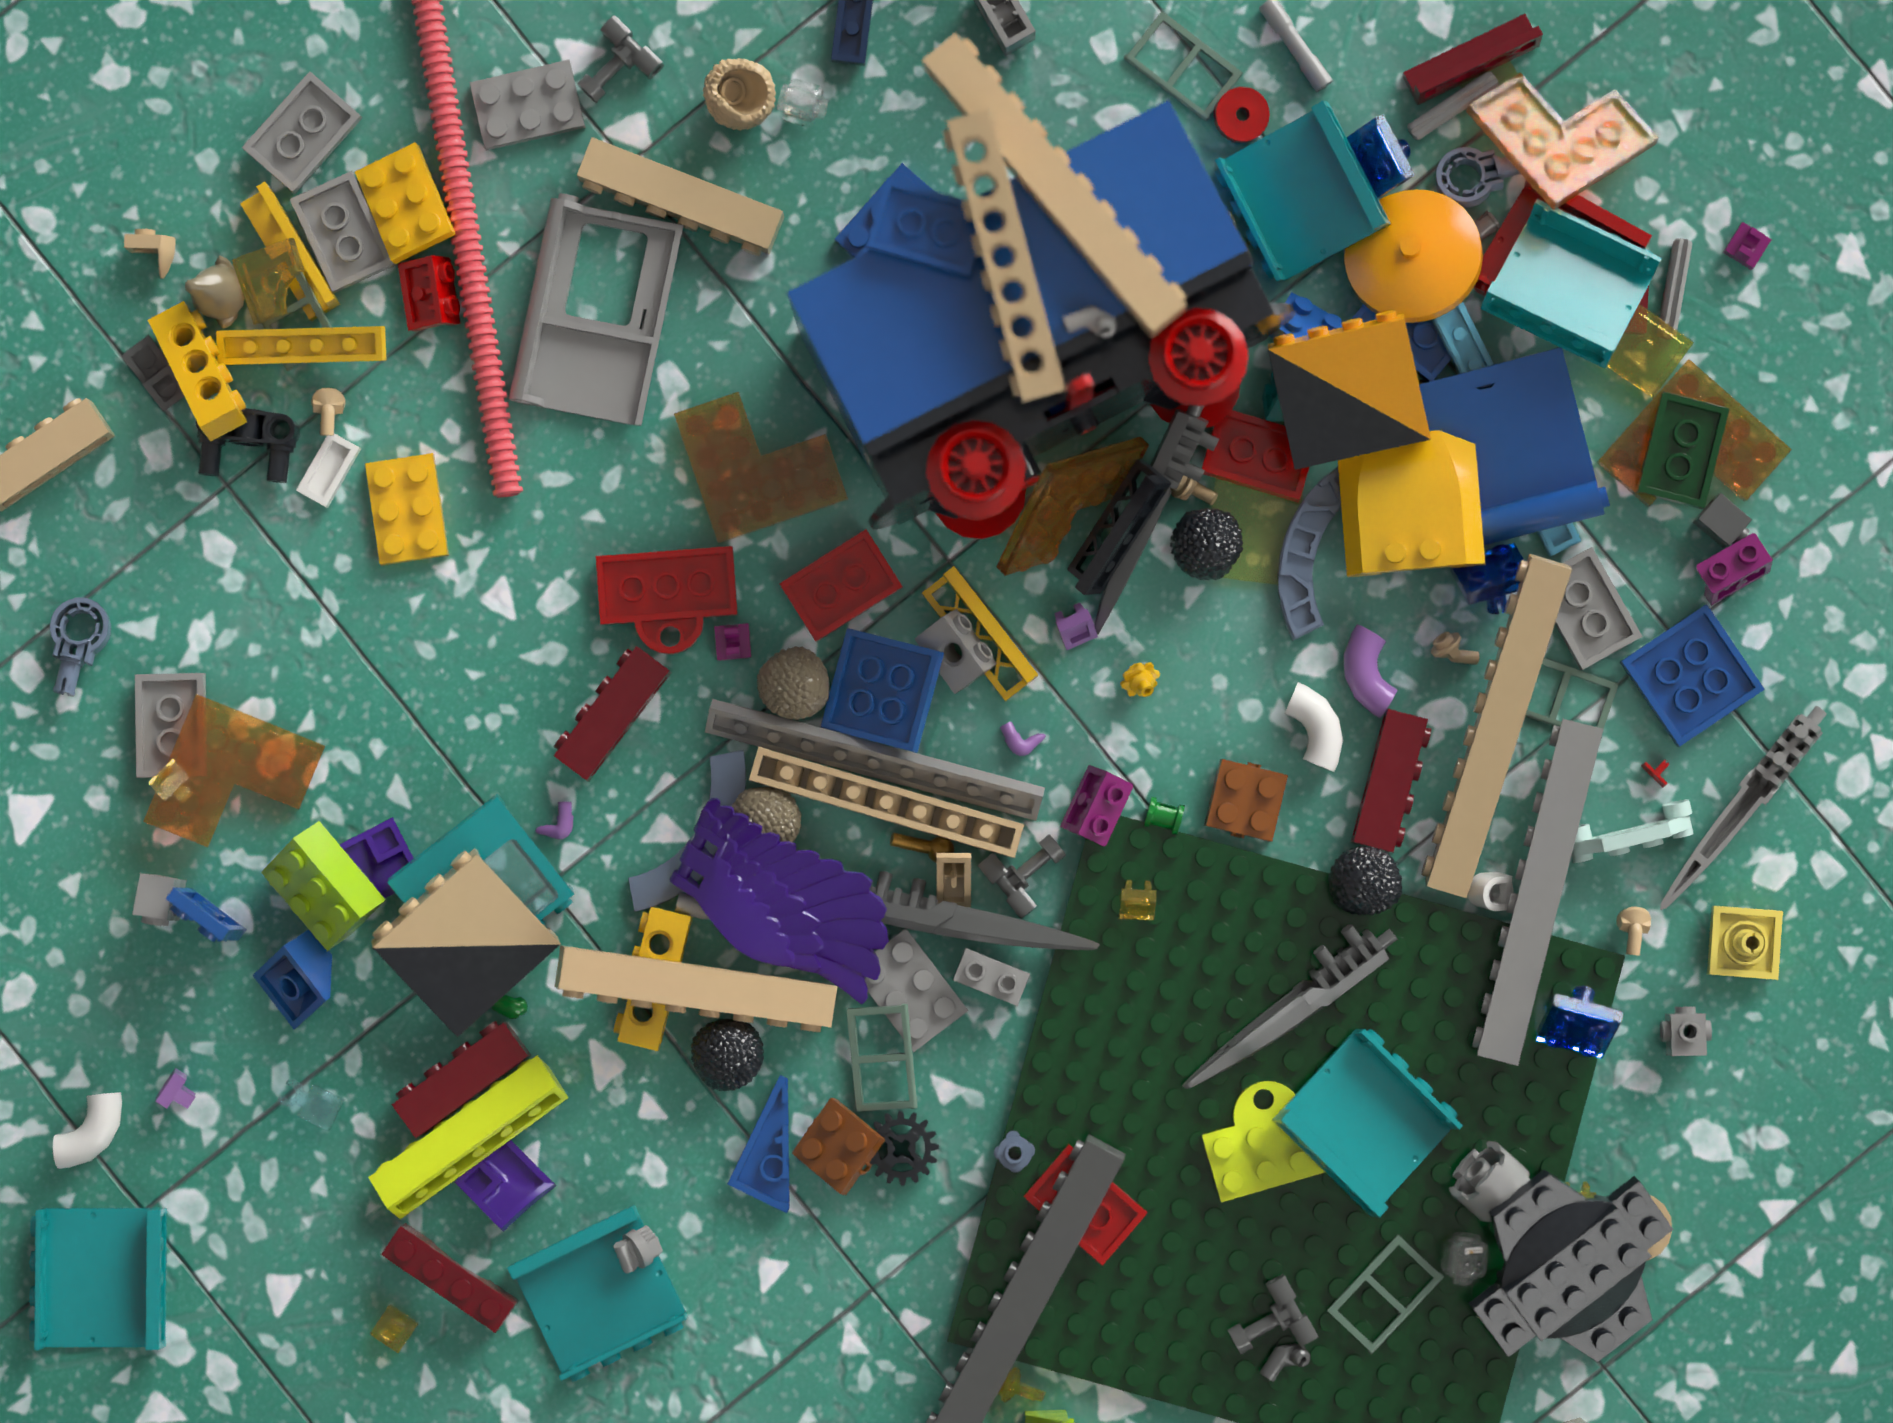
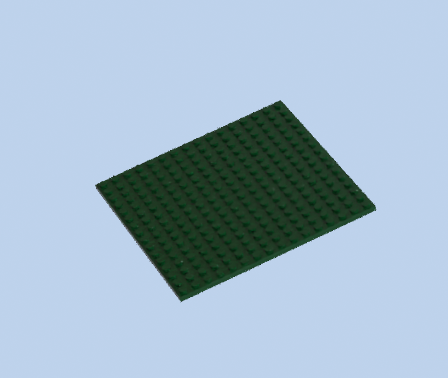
M1120 815L1106 846H1101L1087 838L1084 842L1060 931L1094 941L1100 945L1095 950L1055 949L1003 1136L1004 1140L1008 1132L1017 1131L1021 1137L1034 1145L1035 1154L1032 1156L1029 1164L1020 1172H1012L1004 1167L999 1160L996 1161L947 1342L973 1349L976 1342L972 1341L971 1337L980 1321L986 1324L992 1312L988 1311L987 1308L996 1291L1003 1294L1009 1283L1003 1280L1012 1261L1019 1264L1025 1253L1020 1250L1022 1242L1029 1231L1035 1234L1041 1223L1036 1219L1039 1210L1025 1199L1024 1195L1068 1144L1074 1148L1078 1140L1084 1143L1089 1134L1125 1154L1124 1161L1112 1182L1146 1210L1148 1214L1103 1266L1082 1247L1077 1246L1016 1361L1237 1423H1500L1519 1349L1508 1357L1469 1305V1302L1496 1282L1497 1270H1502L1504 1259L1498 1249L1491 1221H1480L1450 1193L1449 1187L1455 1186L1457 1181L1452 1175L1460 1162L1473 1149L1480 1153L1488 1148L1487 1142L1492 1141L1500 1144L1527 1169L1529 1179H1532L1545 1169L1565 1182L1625 955L1551 935L1518 1066L1478 1056L1479 1048L1472 1047L1477 1027L1484 1028L1487 1015L1481 1013L1485 994H1493L1496 981L1489 980L1494 959L1499 961L1502 959L1504 947L1498 946L1502 927H1510V923L1405 894L1401 895L1398 903L1393 904L1391 909H1387L1380 914H1351L1350 912L1343 911L1342 908L1333 903V897L1328 888L1329 873L1178 832L1175 835L1172 834L1171 830L1154 825L1145 827V822ZM1352 924L1360 936H1363L1361 932L1365 929H1368L1376 938L1388 929L1396 936L1397 940L1385 949L1389 960L1331 1004L1319 1010L1281 1038L1231 1068L1192 1088L1186 1089L1182 1086L1221 1047L1264 1011L1292 991L1294 986L1302 980L1313 981L1309 971L1313 968L1318 970L1322 967L1313 954L1315 949L1325 945L1334 958L1338 955L1336 951L1339 948H1347L1350 944L1341 933L1344 927ZM1355 1029H1365L1366 1031L1371 1029L1376 1032L1385 1042L1382 1047L1391 1055L1393 1053L1399 1055L1409 1065L1407 1071L1415 1079L1419 1077L1427 1082L1433 1089L1431 1095L1440 1104L1445 1102L1450 1105L1458 1114L1455 1119L1462 1125L1459 1130L1451 1129L1387 1199L1385 1204L1389 1208L1380 1217L1369 1216L1326 1172L1220 1202L1201 1136L1202 1134L1233 1126L1235 1102L1239 1095L1254 1083L1261 1081L1277 1082L1285 1085L1296 1094ZM1261 1089L1255 1093L1253 1102L1257 1108L1267 1109L1273 1102V1096L1269 1090ZM1013 1146L1009 1149L1008 1155L1016 1159L1020 1157L1021 1149ZM1398 1234L1438 1273H1442L1444 1278L1375 1352L1370 1354L1367 1348L1336 1320L1327 1309ZM1399 1245L1371 1274L1404 1307L1433 1279ZM1465 1247H1483V1254L1462 1256L1464 1255ZM1466 1260L1470 1262L1469 1267L1463 1266ZM1479 1260L1481 1261L1482 1265L1480 1268H1483V1270H1480L1476 1267L1478 1266L1477 1262ZM1284 1274L1296 1295V1298H1294L1301 1314L1305 1313L1319 1337L1303 1345L1310 1354V1361L1306 1366L1300 1368L1298 1365L1283 1367L1275 1381L1272 1382L1259 1372L1277 1346L1297 1343L1290 1328L1283 1331L1279 1325L1250 1341L1253 1348L1243 1354H1240L1227 1330L1237 1324H1240L1242 1329L1273 1313L1270 1306L1275 1304V1301L1265 1283ZM1366 1280L1337 1310L1371 1343L1400 1314Z

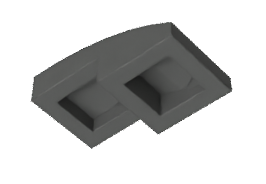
M149 334L121 354V357L142 382L144 388L163 412L184 397L165 355Z

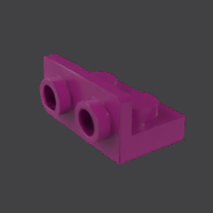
M1755 533L1746 536L1697 564L1696 571L1705 583L1704 596L1711 606L1770 573L1773 559Z
M1088 765L1060 827L1101 846H1106L1133 789V784L1108 771Z

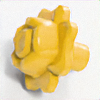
M1151 662L1145 665L1142 663L1133 664L1123 673L1124 680L1121 681L1120 686L1127 691L1129 697L1136 694L1144 697L1150 696L1154 691V687L1158 684L1156 679L1160 677V672L1154 669V665Z

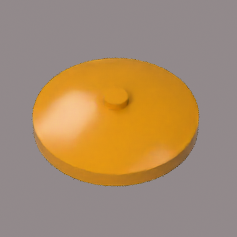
M1405 190L1379 199L1391 224L1345 248V269L1354 293L1367 308L1376 314L1395 310L1397 315L1404 313L1406 323L1424 322L1450 312L1462 303L1472 291L1482 267V244L1473 219L1456 201L1433 191Z

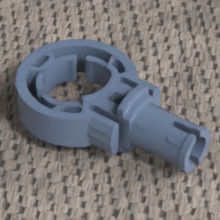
M1471 147L1453 149L1442 157L1437 166V190L1440 194L1456 201L1463 208L1479 205L1487 199L1491 192L1504 188V178L1534 170L1533 158L1530 159L1532 156L1531 152L1527 150L1500 158V156L1495 155L1494 149L1484 152ZM1452 161L1455 168L1459 165H1468L1473 167L1480 176L1479 184L1471 190H1463L1462 197L1458 196L1459 189L1453 186L1449 178L1452 172V165L1449 163ZM1449 164V166L1447 167L1446 173H1444V172H1443L1444 168Z
M83 597L69 599L58 606L52 615L50 633L55 642L52 656L61 661L55 687H53V692L61 695L67 693V696L74 697L81 668H83L85 663L93 666L95 654L99 653L110 639L112 629L110 618L106 611L91 599ZM98 611L103 619L102 634L101 625L96 623L95 632L89 639L73 641L67 637L66 625L69 620L64 616L67 612L72 617L80 613L91 615L96 622L100 620L94 612ZM74 648H77L75 655H73Z

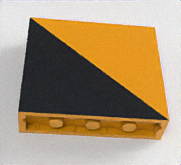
M1395 310L1385 311L1376 314V320L1364 323L1362 318L1350 319L1342 322L1341 328L1328 330V326H1319L1307 330L1308 335L1294 338L1293 333L1274 337V343L1268 344V353L1295 470L1431 440L1404 313L1397 315Z

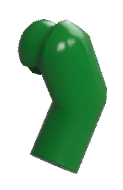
M505 994L491 1008L509 1019H517L519 1015L522 1016L527 1012L528 1006L522 997L514 999Z

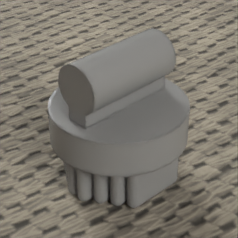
M647 1225L637 1231L632 1229L623 1235V1240L616 1242L613 1246L624 1273H631L636 1267L642 1269L647 1267L663 1251L658 1237L655 1236Z

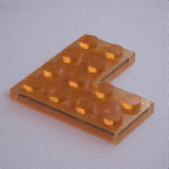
M1521 72L1469 104L1466 111L1553 210L1655 146L1659 139L1616 89L1564 121Z
M1688 359L1600 457L1597 463L1647 507L1657 499L1656 497L1636 493L1660 394L1663 391L1730 408L1713 475L1744 502L1749 499L1792 449Z
M739 391L674 413L718 544L848 500L826 434L761 456Z
M1140 436L1045 465L996 566L1001 573L1006 576L1018 571L1024 572L1031 567L1048 564L1053 561L1059 553L1058 548L1064 536L1071 529V522L1077 510L1097 506L1102 502L1111 500L1136 460L1143 459L1149 444Z
M196 694L143 822L209 847L234 784L299 809L325 745Z

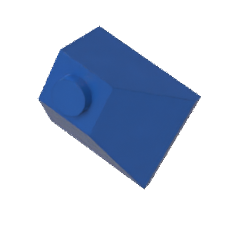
M308 929L280 948L253 974V977L293 1029L299 1027L330 998L332 954L323 947Z

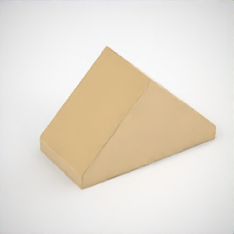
M937 853L938 904L942 901L957 903L959 906L971 907V853Z

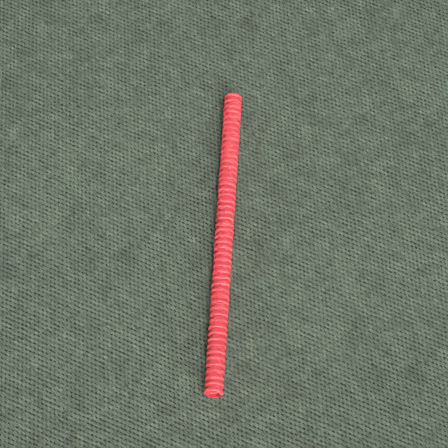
M411 0L412 5L416 6L413 14L418 18L415 20V25L419 27L416 31L417 36L421 37L418 45L423 48L420 51V56L424 58L422 67L426 68L423 75L424 78L428 79L425 87L430 90L427 93V98L431 100L428 104L429 109L433 110V113L430 114L431 120L435 121L432 124V129L436 131L434 140L438 141V144L435 145L436 151L440 152L437 160L442 163L439 166V171L443 172V175L440 177L441 182L445 183L442 190L443 193H447V196L444 197V202L449 205L446 208V212L450 214L449 219L456 234L451 239V244L455 245V249H453V255L457 256V259L454 260L455 266H459L456 275L461 278L458 281V286L462 287V291L459 292L460 297L464 298L461 305L463 308H466V311L463 312V317L468 320L465 323V328L469 329L466 335L467 339H471V343L468 344V347L473 351L470 354V359L474 360L475 363L472 365V370L476 371L473 378L474 381H478L475 390L480 393L477 396V401L481 402L482 405L478 407L479 412L483 413L480 420L481 423H485L482 432L487 435L484 438V443L488 444V448L485 450L486 454L490 455V458L487 462L488 465L492 466L489 474L494 478L491 480V485L495 486V490L492 493L497 498L516 496L523 492V487L519 486L518 483L521 481V476H517V471L520 469L519 465H515L518 457L513 453L516 450V445L512 444L511 441L514 439V434L510 433L513 426L512 423H508L511 414L506 411L509 408V403L505 402V398L508 397L507 392L503 391L506 384L505 381H501L504 372L499 369L502 366V361L498 360V356L501 354L500 350L496 349V346L499 345L498 339L494 338L497 330L493 329L492 326L495 324V319L491 318V314L494 312L493 308L489 307L492 300L487 296L490 293V288L486 287L488 277L484 276V273L487 271L486 266H482L485 257L480 254L483 251V246L479 245V241L482 239L481 235L477 234V231L480 230L479 224H475V221L478 220V215L473 212L476 209V204L472 203L475 197L474 193L470 192L473 185L468 181L471 178V173L467 172V168H469V162L465 161V158L468 157L467 151H463L466 143L461 139L464 136V131L460 130L463 124L462 120L458 119L461 112L459 109H456V106L459 105V100L454 97L457 95V89L453 88V85L456 84L455 78H451L454 70L449 66L452 64V58L448 57L450 47H447L446 44L449 40L447 36H444L447 28L442 24L445 22V17L441 15L444 11L443 6L439 5L442 0Z

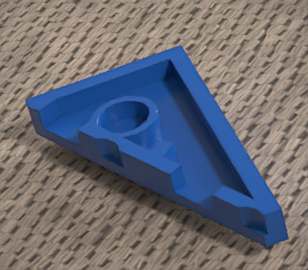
M780 1075L727 1185L785 1213L790 1208L788 1078Z

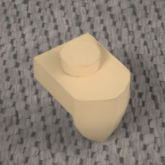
M135 229V234H124V248L130 253L158 254L160 278L163 279L168 273L174 258L176 238L166 235H155L156 231L152 229Z

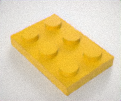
M415 142L355 171L390 260L394 264L456 235L422 151Z
M430 453L365 463L379 564L382 566L449 556L434 454Z

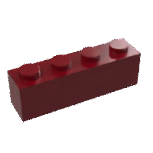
M638 646L633 651L628 648L616 663L620 669L613 678L609 676L604 678L595 691L599 695L591 706L586 703L575 717V720L578 722L571 733L565 731L554 745V748L557 749L554 757L588 782H590L672 673Z
M1392 709L1385 711L1350 843L1375 847L1387 853H1394L1395 847L1401 848L1406 828L1400 827L1404 814H1410L1414 801V795L1409 794L1412 780L1418 782L1423 762L1418 761L1421 747L1427 748L1432 728L1426 727L1428 719Z
M496 1021L492 1022L479 1032L482 1039L472 1046L468 1041L451 1053L454 1059L443 1066L441 1062H438L423 1073L426 1080L415 1087L411 1082L395 1094L399 1100L394 1102L392 1106L415 1138L422 1136L531 1056L508 1022H503L501 1025Z

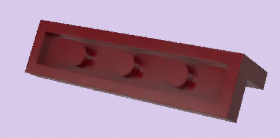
M1523 14L1404 71L1402 77L1416 104L1420 105L1540 47L1543 33L1539 25L1533 28L1526 14Z

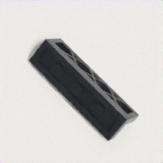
M1143 459L1136 460L1067 568L1079 580L1075 588L1083 595L1102 593L1172 484ZM1142 471L1147 476H1145L1137 489L1136 479ZM1130 500L1119 517L1118 507L1122 501ZM1106 528H1112L1108 536L1102 543V532ZM1095 555L1084 572L1080 568L1087 556Z

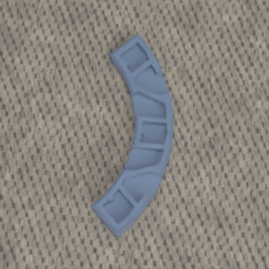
M1338 466L1323 477L1308 493L1291 519L1283 539L1278 564V594L1284 622L1292 641L1324 625L1315 600L1312 573L1321 537L1329 522L1341 509Z
M744 750L710 756L711 788L709 800L711 798H718L721 801V806H732L738 795L746 790ZM709 841L705 844L706 849L712 855H715L718 847ZM685 846L676 855L657 868L628 878L635 912L657 906L676 897L680 892H684L673 885L669 879L673 871L678 869L681 864L679 858ZM694 870L690 875L696 882L703 877Z

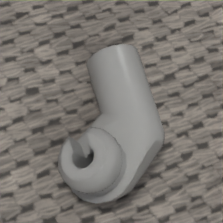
M1089 306L1062 317L1068 334L1082 328H1087L1106 338L1112 336L1116 331L1114 317L1094 306Z

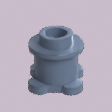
M1017 1131L1008 1132L1006 1138L994 1149L995 1158L1012 1172H1020L1029 1164L1032 1156L1035 1154L1034 1145L1021 1137ZM1013 1146L1021 1149V1155L1016 1159L1008 1155L1009 1149Z

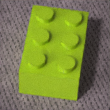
M320 821L295 836L261 872L327 951L353 934L386 900Z

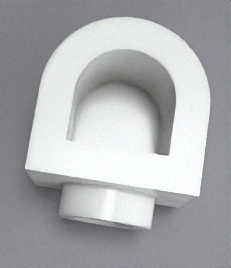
M1485 872L1475 875L1468 893L1470 902L1475 906L1492 911L1507 910L1511 892L1513 893L1512 876L1499 872Z

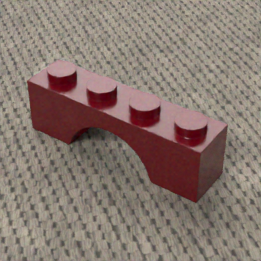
M407 1223L398 1228L381 1253L383 1257L494 1333L500 1330L519 1302L518 1299L493 1282L474 1274L439 1249L433 1241Z

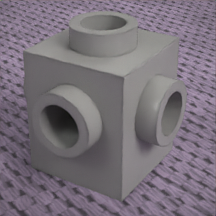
M1693 1006L1675 1007V1014H1665V1021L1660 1022L1661 1042H1666V1055H1707L1706 1041H1711L1712 1026L1711 1021L1706 1020V1014L1696 1013V1007ZM1685 1026L1688 1027V1034L1686 1036L1683 1034Z

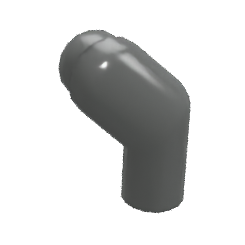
M1297 1343L1277 1346L1259 1373L1274 1382L1283 1367L1298 1365L1300 1368L1306 1366L1310 1361V1354L1304 1346L1300 1347Z

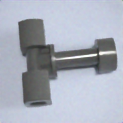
M614 15L600 30L614 45L611 52L615 56L593 78L586 74L577 85L589 98L597 103L606 94L602 87L624 65L628 69L635 65L651 80L661 71L664 64L647 46L642 48L632 38L631 30Z
M1050 834L1039 842L1042 849L1017 870L1013 865L1006 868L994 853L977 865L992 884L996 883L1008 897L1006 902L1020 919L1037 907L1025 892V889L1029 886L1025 880L1050 859L1056 864L1066 856L1065 852Z
M1284 1274L1265 1283L1275 1301V1304L1270 1306L1273 1313L1242 1329L1240 1324H1237L1227 1330L1240 1354L1253 1348L1250 1341L1279 1325L1283 1331L1290 1328L1300 1347L1319 1337L1305 1313L1301 1314L1294 1301L1296 1295Z

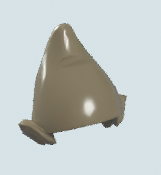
M219 255L215 265L199 272L195 278L185 283V290L190 293L194 308L198 309L206 317L216 319L222 328L229 327L234 323L239 315V310L243 307L246 287L241 275L227 258Z

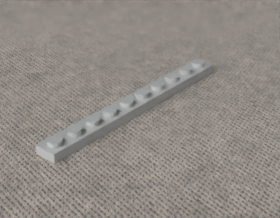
M712 699L705 728L706 733L1023 818L1037 820L1045 787Z

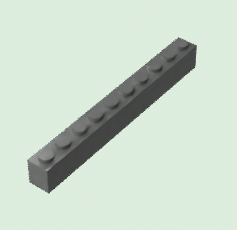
M1089 1134L1084 1143L1080 1140L1076 1142L1069 1155V1159L1074 1161L1068 1173L1061 1170L1052 1189L1057 1191L1052 1203L1045 1200L1036 1217L1041 1222L1035 1234L1031 1231L1027 1233L1020 1246V1250L1025 1252L1019 1264L1012 1261L1003 1280L1009 1283L1003 1294L997 1291L994 1294L987 1308L988 1311L992 1312L986 1324L981 1321L979 1322L971 1337V1340L976 1342L970 1354L965 1351L963 1352L954 1369L959 1372L955 1383L947 1382L938 1399L943 1402L938 1414L931 1412L925 1423L983 1422L1125 1158L1123 1152Z

